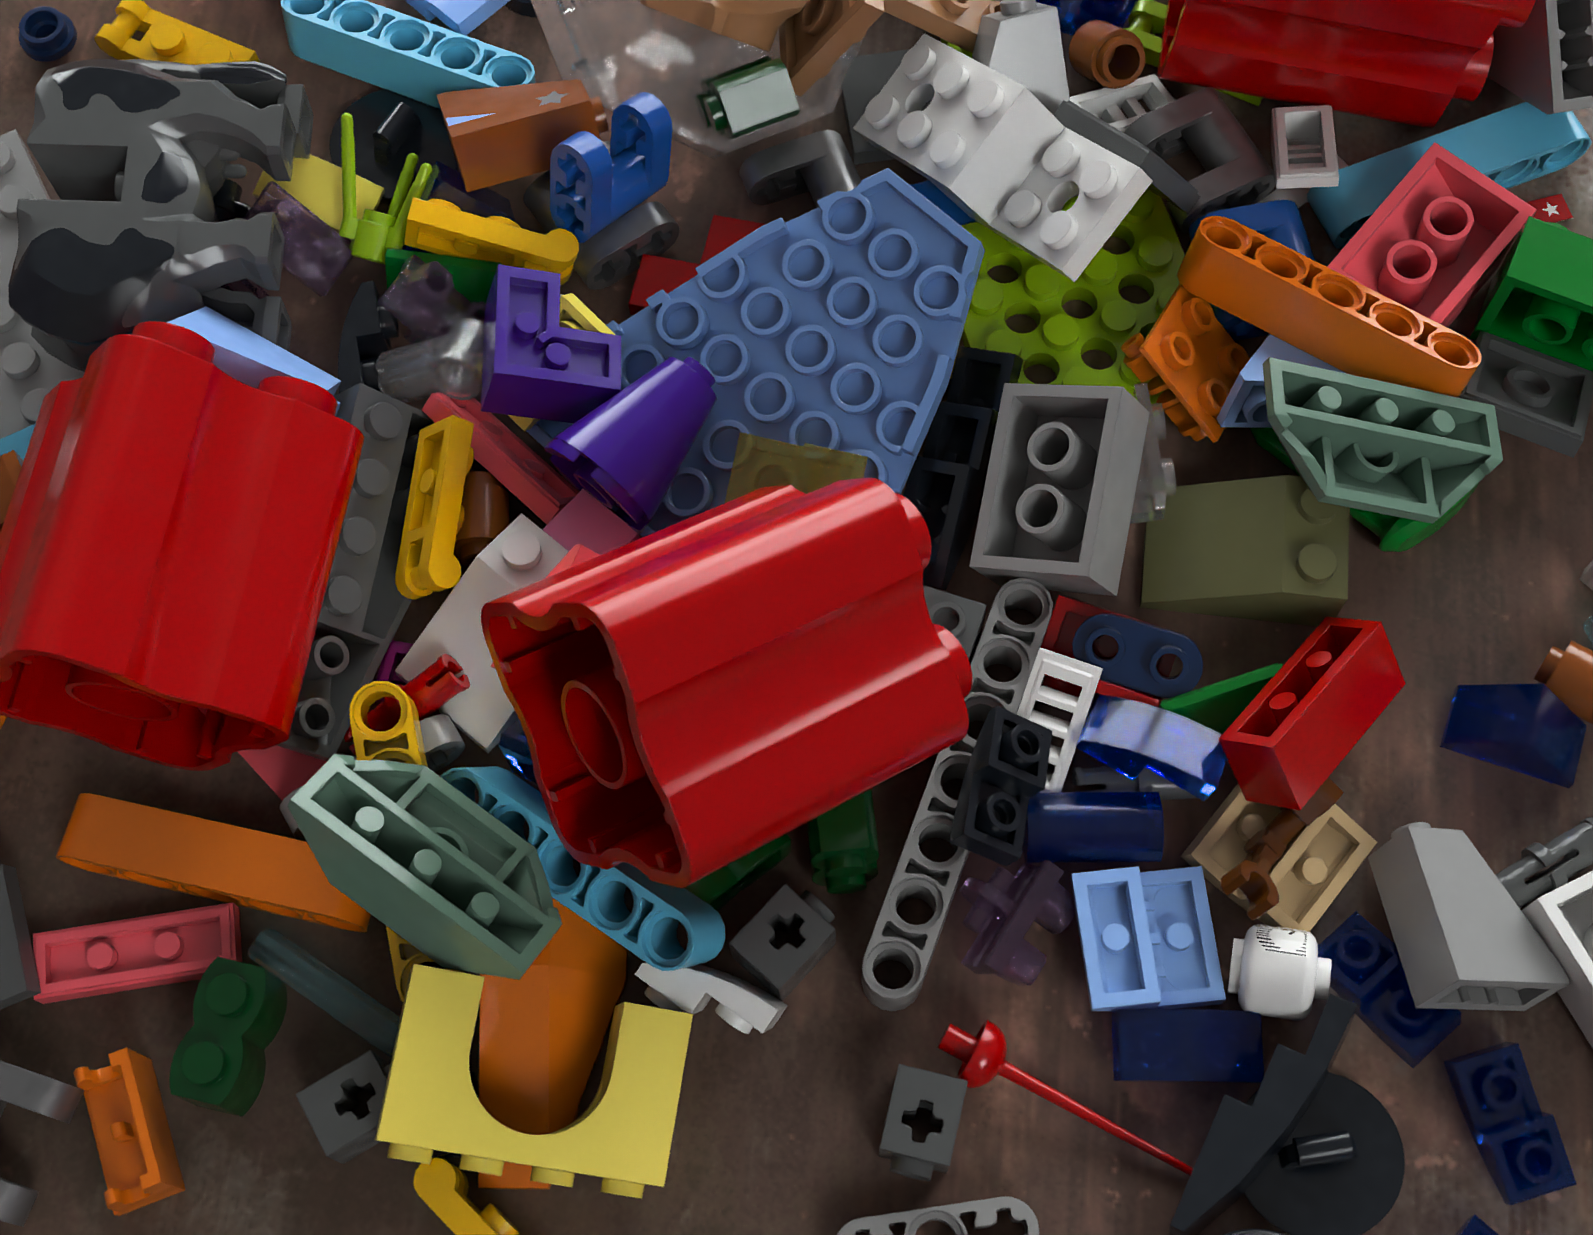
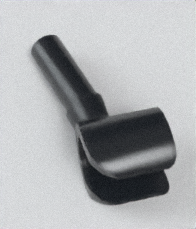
M225 178L223 186L213 197L218 222L236 218L249 220L257 214L264 212L252 208L248 204L241 203V186ZM277 218L283 231L285 221Z

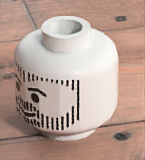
M1262 924L1253 925L1246 932L1244 939L1234 938L1228 993L1238 994L1240 1007L1249 1014L1294 1021L1303 1020L1311 1011L1313 999L1326 1001L1328 999L1332 959L1318 957V943L1312 933L1308 931Z

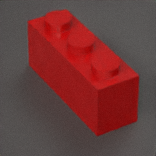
M1326 616L1220 736L1218 740L1246 801L1301 811L1406 684L1381 621Z

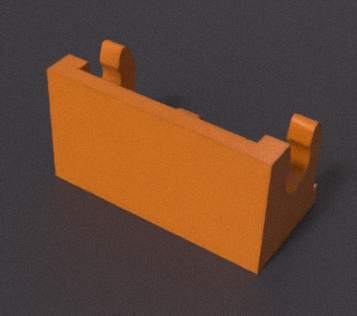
M128 1047L108 1054L110 1066L97 1070H89V1067H78L74 1070L76 1085L84 1090L83 1093L107 1190L104 1192L107 1209L113 1210V1214L116 1216L126 1214L186 1190L152 1059Z

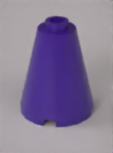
M669 357L552 438L544 447L545 451L553 454L549 458L550 461L579 492L582 489L586 490L595 499L609 508L615 505L619 509L614 514L626 522L638 534H641L650 524L717 401L716 394L711 388L716 381L712 374L695 359L687 357L682 362L677 358Z

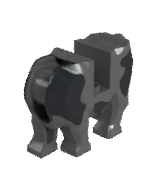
M88 59L69 62L46 70L35 88L34 124L27 138V145L60 200L18 199V249L8 285L9 306L27 324L32 326L31 336L47 353L68 366L85 372L90 355L108 338L115 335L132 334L135 325L141 322H169L206 306L288 352L290 351L292 324L280 296H266L258 299L251 292L230 291L221 288V286L227 283L249 279L266 290L279 291L285 237L275 212L259 213L249 220L236 218L218 222L213 197L223 186L225 178H244L247 175V168L244 165L229 164L230 161L244 158L258 164L275 181H291L294 157L309 159L314 117L304 84L287 85L286 74L271 65L257 61L196 65L145 59Z

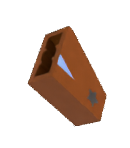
M581 79L449 91L436 95L466 192L550 170L552 150L570 136L579 131H587L600 139L599 134L609 131L600 97L590 98Z

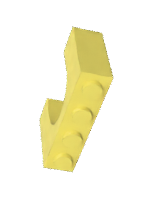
M413 964L409 973L375 1135V1141L390 1143L387 1158L430 1164L433 1150L461 1154L459 1166L461 1170L502 1176L504 1162L533 1166L530 1181L573 1188L575 1173L602 1177L600 1192L640 1199L643 1197L645 1185L664 1187L693 1014L623 1002L614 1006L602 1078L598 1091L589 1107L574 1122L558 1131L543 1135L525 1134L512 1130L494 1119L480 1103L471 1082L469 1056L485 976Z

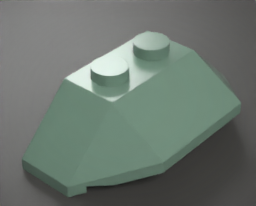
M1269 357L1262 364L1268 421L1291 463L1318 502L1433 524L1503 461L1495 405Z
M334 754L288 803L287 807L329 883L442 968L520 980L563 924L558 909L553 907L549 884L536 848L427 766L386 760H354L353 756Z

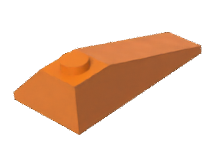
M553 897V907L558 909L563 924L520 980L480 974V976H485L480 998L479 1101L486 1111L502 1125L517 1132L531 1135L555 1132L576 1120L579 1113V1103L594 1063L597 1064L605 1043L603 1039L614 1012V1006L621 1000L627 984L628 949ZM504 1162L502 1176L478 1172L479 1189L550 1190L552 1184L530 1181L533 1166Z

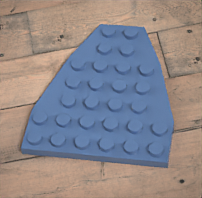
M886 168L861 180L860 184L850 191H837L817 200L819 207L788 222H785L780 217L759 227L696 267L698 275L667 294L662 289L646 299L649 306L624 322L618 324L613 320L606 324L611 331L621 336V391L669 357L677 358L682 362L687 357L695 359L712 374L716 381L711 388L716 394L717 401L650 524L640 535L642 537L648 536L762 487L792 485L799 491L808 494L839 480L876 478L887 484L895 493L901 495L949 383L985 252L982 242L891 169ZM540 419L527 432L545 447L552 438L570 427L573 423ZM614 505L611 509L616 512L619 508Z

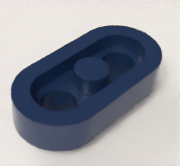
M1100 613L1089 617L1079 626L1073 639L1074 658L1103 668L1100 679L1155 696L1172 698L1190 692L1197 685L1202 675L1203 660L1200 650L1188 636L1120 615ZM1101 635L1112 636L1118 643L1117 654L1109 659L1098 657L1093 651L1094 640ZM1172 653L1182 660V670L1178 675L1164 677L1158 672L1156 663L1164 654Z

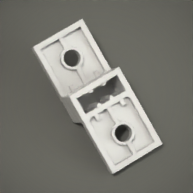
M925 33L915 46L907 51L900 66L879 94L868 103L865 113L853 127L867 142L929 179L969 217L1073 282L1078 279L1153 182L1140 167L1064 127L1024 85ZM932 99L929 106L925 110L921 111L924 105ZM1078 195L1076 202L1070 209L1061 211L1070 198Z

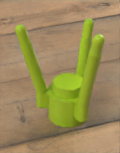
M344 113L341 116L343 219L339 236L351 239L349 255L385 265L387 249L402 250L407 217L413 197L421 199L432 173V166L429 163L422 164L415 181L412 183L418 163V156L415 153L408 154L388 213L365 209L363 219H357L353 116L350 113Z

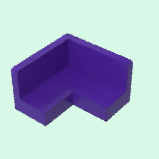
M498 264L485 305L481 411L574 424L621 391V336L559 327L560 274Z

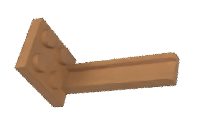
M807 0L799 13L789 17L778 28L780 59L787 68L794 93L801 97L819 78H824L830 72L833 64L853 44L863 39L868 28L884 12L973 53L982 15L1001 11L1000 1Z

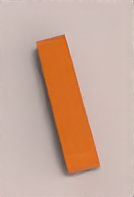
M1209 216L1201 220L1177 273L1180 284L1193 295L1347 374L1459 398L1481 363L1482 355L1478 347L1463 335L1227 217Z
M80 793L78 795L55 856L58 860L86 871L225 903L233 902L238 906L353 932H366L372 915L329 883L306 841L96 794Z

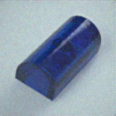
M1159 792L1038 793L1029 798L1023 841L1025 863L1161 862L1164 850V817Z

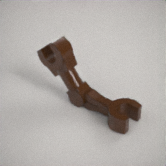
M1329 777L1301 811L1281 807V812L1269 825L1257 832L1246 843L1243 849L1247 853L1245 860L1222 876L1221 889L1227 895L1238 888L1246 895L1249 901L1246 915L1252 921L1279 903L1277 888L1268 874L1273 864L1284 853V850L1287 848L1286 845L1304 826H1309L1316 818L1328 811L1344 793Z

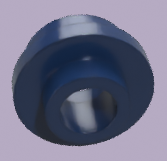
M42 6L28 11L19 23V43L24 52L30 58L37 61L49 62L60 59L73 49L77 41V31L71 19L52 7Z

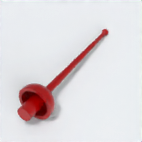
M986 1020L976 1036L951 1023L947 1026L937 1048L962 1061L956 1078L968 1081V1088L984 1086L997 1075H1000L1191 1176L1193 1171L1191 1166L1005 1060L1007 1054L1005 1036L1002 1030L993 1022Z

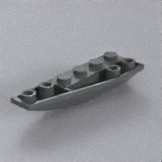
M362 383L334 396L337 401L341 402L336 417L357 427L364 435V443L289 738L287 741L277 745L324 761H328L336 754L350 726L349 709L352 698L363 685L372 682L412 599L402 596L395 584V573L420 429L435 423L423 411Z

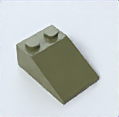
M1291 475L1149 489L1146 501L1140 608L1318 626L1326 616L1337 617L1348 599L1350 508L1318 502L1302 477Z

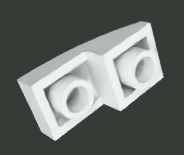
M645 962L641 964L634 974L649 985L644 993L660 1008L679 1012L683 1010L686 1013L695 1014L702 1011L713 997L720 1002L715 1012L731 1026L746 1034H749L753 1027L762 1034L772 1029L788 1006L770 993L741 978L703 965H695L674 971H662Z

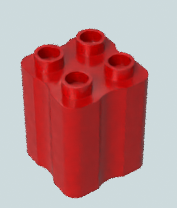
M1168 0L1162 32L1158 78L1305 106L1329 105L1332 106V111L1433 128L1452 98L1472 102L1478 97L1485 84L1492 62L1494 30L1497 25L1516 29L1521 28L1527 21L1536 0Z
M159 321L141 322L135 325L132 334H121L108 338L90 355L82 378L61 381L45 395L0 532V715L28 724L72 733L122 753L168 767L191 771H208L230 763L232 753L237 751L264 750L287 741L364 443V435L357 427L335 416L338 405L335 397L314 383L287 376L264 378L260 381L258 389L248 386L227 375L213 364L215 349L203 336L185 327ZM197 707L208 709L206 717Z
M876 478L839 480L808 494L799 491L792 485L762 487L483 605L481 610L482 630L503 690L510 700L526 735L533 762L534 776L554 830L565 849L574 859L580 863L606 870L626 862L639 869L651 881L684 888L950 747L966 736L969 727V716L964 698L969 695L972 688V670L966 652L957 638L943 626L933 624L924 596L923 570L930 562L932 545L928 527L916 506L909 499L895 493L887 484Z

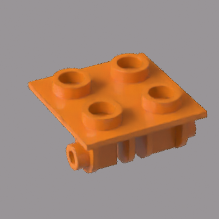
M1179 283L1147 337L1144 338L1141 333H1137L1121 346V350L1126 355L1123 362L1133 371L1141 383L1150 380L1145 388L1149 395H1156L1164 391L1158 397L1156 404L1160 409H1165L1164 412L1176 425L1182 436L1190 435L1194 441H1200L1208 436L1214 443L1219 440L1225 427H1220L1216 418L1240 371L1250 358L1245 349L1235 343L1215 317L1210 304L1187 291Z

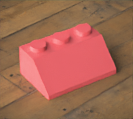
M1434 142L1327 267L1448 328L1500 267L1529 216L1533 217L1537 209Z

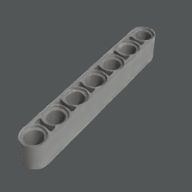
M1018 578L1010 580L1000 588L995 597L970 665L972 670V688L969 695L964 698L969 722L985 721L989 711L996 706L1015 714L1018 712L1038 650L1042 646L1053 607L1048 590L1041 583L1033 579ZM1012 609H1025L1034 615L1036 621L1027 625L1016 624L1007 617L1006 613ZM1003 664L1012 668L1017 677L1012 681L998 682L991 679L985 672V669L990 665ZM967 734L961 741L940 751L937 755L864 955L861 981L863 991L871 1004L881 1010L897 1011L905 1009L919 995L970 852L950 843L954 848L955 855L948 861L933 862L925 858L919 849L921 843L930 838L936 837L948 842L950 841L958 801L948 797L941 786L951 779H964L977 740L969 737ZM917 898L927 902L932 908L934 915L925 924L912 925L903 921L897 914L896 909L904 900ZM884 961H899L906 965L912 978L902 988L895 990L887 989L881 986L874 978L873 972L875 968Z

